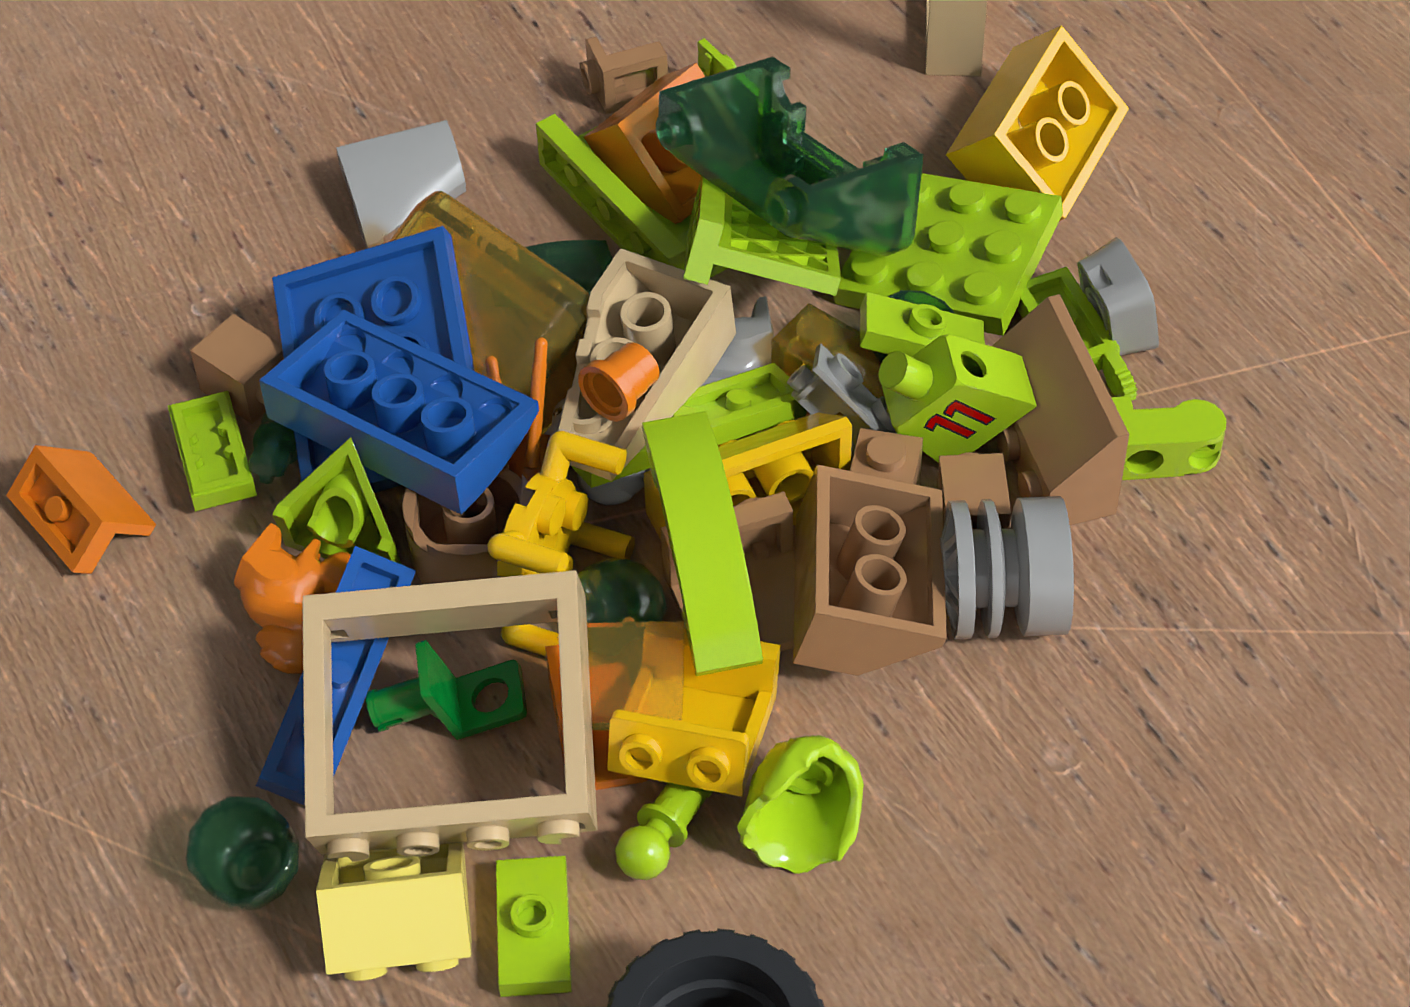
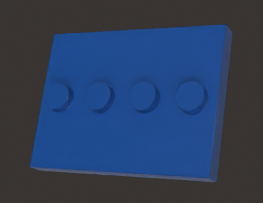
M443 226L272 277L284 359L342 310H346L474 371L452 235ZM294 431L302 482L335 451ZM363 466L374 493L401 486V484Z

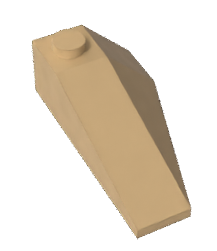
M620 248L590 293L587 305L588 320L583 339L579 340L576 352L577 367L572 388L567 391L558 431L569 432L625 449L627 451L626 466L645 446L642 422L672 417L708 379L736 335L731 287L709 279L708 285L683 279L684 270ZM634 342L646 348L654 357L659 367V379L647 389L646 393L636 400V408L630 415L619 422L610 421L599 415L587 403L579 387L578 375L581 369L591 361L604 360L626 343ZM570 461L571 466L610 481L617 476L613 473Z

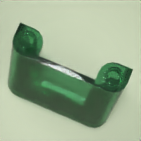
M772 56L659 91V110L655 128L661 145L680 161L782 234L794 239L881 257L908 249L913 243L924 155L907 143L902 142L885 148L883 156L863 162V168H857L805 133L807 106L800 101L793 104L790 102L782 81L790 79L791 68Z

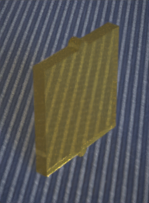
M626 617L621 623H587L592 730H609L610 719L613 712L617 709L683 721L684 621L635 622L634 618Z

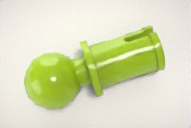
M667 783L653 803L644 804L637 813L639 825L631 827L624 832L615 848L617 864L624 874L634 880H649L656 878L663 872L671 856L669 847H680L685 842L688 834L687 825L706 798H709L714 791Z

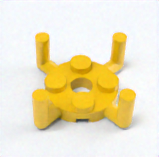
M565 431L553 433L548 440L541 472L534 475L525 486L526 488L536 490L528 506L515 503L504 532L492 536L488 542L487 549L490 556L498 560L497 576L510 577L572 571L573 558L567 554L570 545L628 561L634 550L635 538L584 522L588 510V495L576 491L573 482L566 479L570 461L619 475L625 466L627 451ZM532 624L505 626L501 629L502 639L507 644L545 657V646L559 644L558 633Z

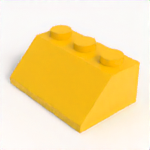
M1061 25L1012 48L946 153V156L967 181L1061 196L1063 209L1061 221L1068 215L1129 108Z
M818 412L798 420L784 421L772 429L740 440H731L720 444L718 448L733 506L750 498H763L785 492L793 509V525H796V514L817 464L850 471L852 424L847 416ZM650 470L644 473L646 513L661 540V527L666 526L658 488L654 486Z

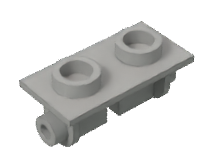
M821 343L816 347L813 370L810 371L803 365L787 381L794 389L791 396L811 415L818 412L836 415L838 412H841L844 416H847L852 424L851 454L853 456L860 428L897 434L891 423L885 397L882 396L877 399L862 384L863 378L857 367L843 354L838 353L833 356Z

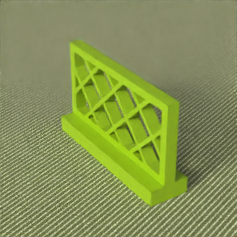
M707 166L703 167L689 220L683 279L708 285L713 264L836 296L841 274L834 221L726 193L727 172Z

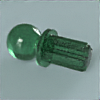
M265 412L261 425L256 429L253 436L254 451L249 459L248 468L250 472L259 474V482L272 484L275 477L284 476L288 465L298 459L294 431L267 418V413Z

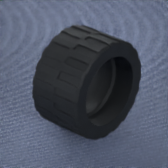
M717 928V931L700 932L699 929L683 932L682 936L670 940L666 938L652 945L651 950L641 957L637 956L626 967V972L621 979L615 981L608 994L609 1003L607 1006L824 1007L823 1000L818 998L816 984L808 972L803 971L795 963V958L785 950H779L768 944L766 939L753 934L747 936L735 933V930Z

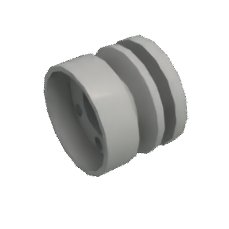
M1061 496L1017 498L1012 512L1010 528H1001L994 502L991 499H981L978 506L977 529H972L970 512L965 500L948 501L940 545L945 577L946 610L954 639L972 638L976 609L979 608L986 636L988 638H998L1003 624L1005 607H1014L1017 623L1023 636L1067 635L1071 629L1073 616L1074 570L1071 531L1064 499Z

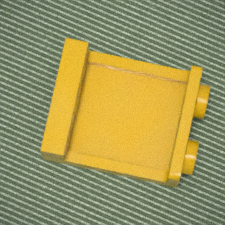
M650 621L644 635L643 663L638 680L625 710H615L610 719L607 771L742 797L776 700L781 645L760 641L763 656L762 664L696 676L686 628Z

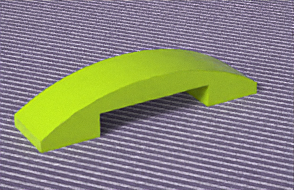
M703 411L642 422V431L654 486L658 488L682 597V615L696 676L762 664V649L741 537L724 466L708 413Z

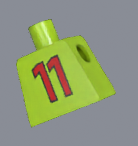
M951 334L937 337L912 357L900 351L892 352L885 357L879 369V381L882 385L893 428L897 434L923 438L922 451L938 463L939 456L959 455L975 451L1037 407L1022 356Z

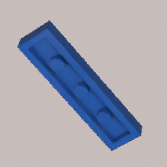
M355 546L336 593L410 586L416 570ZM389 637L331 642L333 776ZM302 672L256 787L305 805L304 686Z

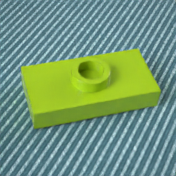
M866 292L860 306V347L888 355L892 352L900 351L912 357L937 337L946 334L985 344L983 320L942 311L928 304L918 305Z
M224 391L168 405L195 511L257 496L229 392Z
M566 856L496 860L498 985L500 997L572 992Z

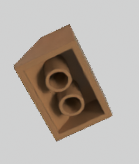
M1060 294L1050 296L992 345V347L1022 356L1037 404L1036 408L996 435L999 452L1003 453L1004 461H1012L1018 472L1017 481L1020 497L1061 496L1067 508L1069 524L1074 525L1117 513L1129 432Z
M817 464L796 514L794 664L859 676L943 647L947 635L945 577L940 537H942L943 531L942 490Z

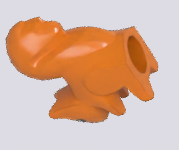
M270 523L241 558L235 575L234 585L240 590V596L246 612L253 621L262 627L255 638L262 648L260 651L261 657L272 664L273 668L287 674H302V596L336 593L351 555L347 552H338L330 555L320 563L321 554H319L321 541L314 538L297 556H293L281 548L282 533L280 528Z

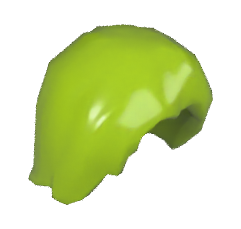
M822 735L790 738L788 741L776 743L759 764L751 779L744 813L737 825L742 846L752 850L757 859L764 865L771 868L782 867L795 874L809 872L821 864L841 861L856 839L861 816L864 783L857 760L848 751L842 749L838 743Z

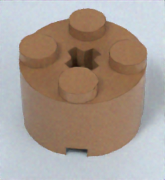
M508 462L493 482L462 515L408 488L406 489L403 498V516L411 563L422 585L500 577L497 576L498 560L490 556L487 549L488 542L492 536L504 532L515 503L528 506L533 496L532 489L525 487L528 483L527 479L523 474L521 478L510 470Z

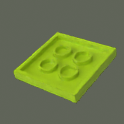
M896 169L840 272L841 280L837 294L834 296L835 304L860 309L866 292L918 305L928 304L942 311L983 320L985 333L1004 336L1020 303L1021 294L1028 280L1032 278L1063 214L1061 196Z

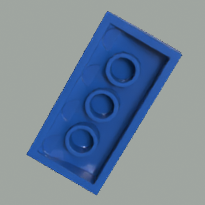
M342 310L259 380L267 418L333 451H336L351 437L363 466L460 515L478 499L504 468L539 412L537 400L346 310Z

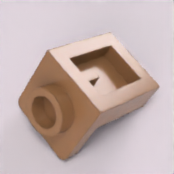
M597 36L585 39L587 60L579 64L581 79L588 95L596 93L606 114L618 111L661 76L668 74L667 54L660 41L606 55Z

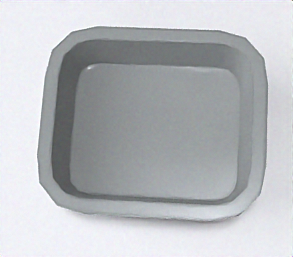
M1116 237L1091 255L1078 261L1077 266L1081 290L1101 317L1112 341L1116 340L1120 346V356L1158 348L1159 335L1156 306L1150 286L1120 238Z

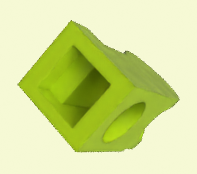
M1131 396L1111 397L1129 432L1122 481L1199 474L1211 470L1218 463L1226 431V417L1223 411L1215 404L1206 400L1192 399L1183 401L1176 407L1133 409Z

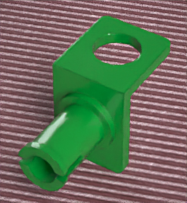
M427 640L415 644L418 677L378 690H370L366 695L369 716L373 725L378 727L379 732L432 714L436 719L441 720L456 740H460L522 720L527 715L522 668L516 660H509L456 678ZM492 683L507 685L508 696L498 709L485 713L476 709V698L484 687Z

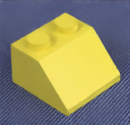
M463 843L440 844L439 852L427 856L400 855L397 853V848L369 851V858L357 862H352L349 857L327 859V855L324 856L316 894L327 975L344 973L345 978L348 980H369L385 975L387 967L416 964V969L419 971L435 972L458 965V959L471 957L472 936Z

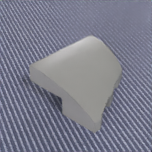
M447 120L336 147L338 163L353 202L355 219L366 249L384 244V237L405 222L413 228L428 218L430 211L435 207L448 204L466 192V183L460 158Z

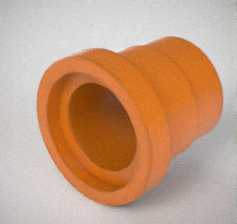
M628 342L619 350L612 352L604 360H593L579 372L578 383L583 397L594 411L610 421L619 422L635 410L636 400L646 393L647 389L659 379V367L654 357L646 348L640 344Z

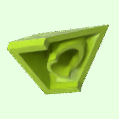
M351 437L280 501L272 514L276 525L281 530L285 546L302 551L309 542L317 538L321 541L319 554L324 559L338 552H347L351 555L354 547L357 546L401 564L394 541Z

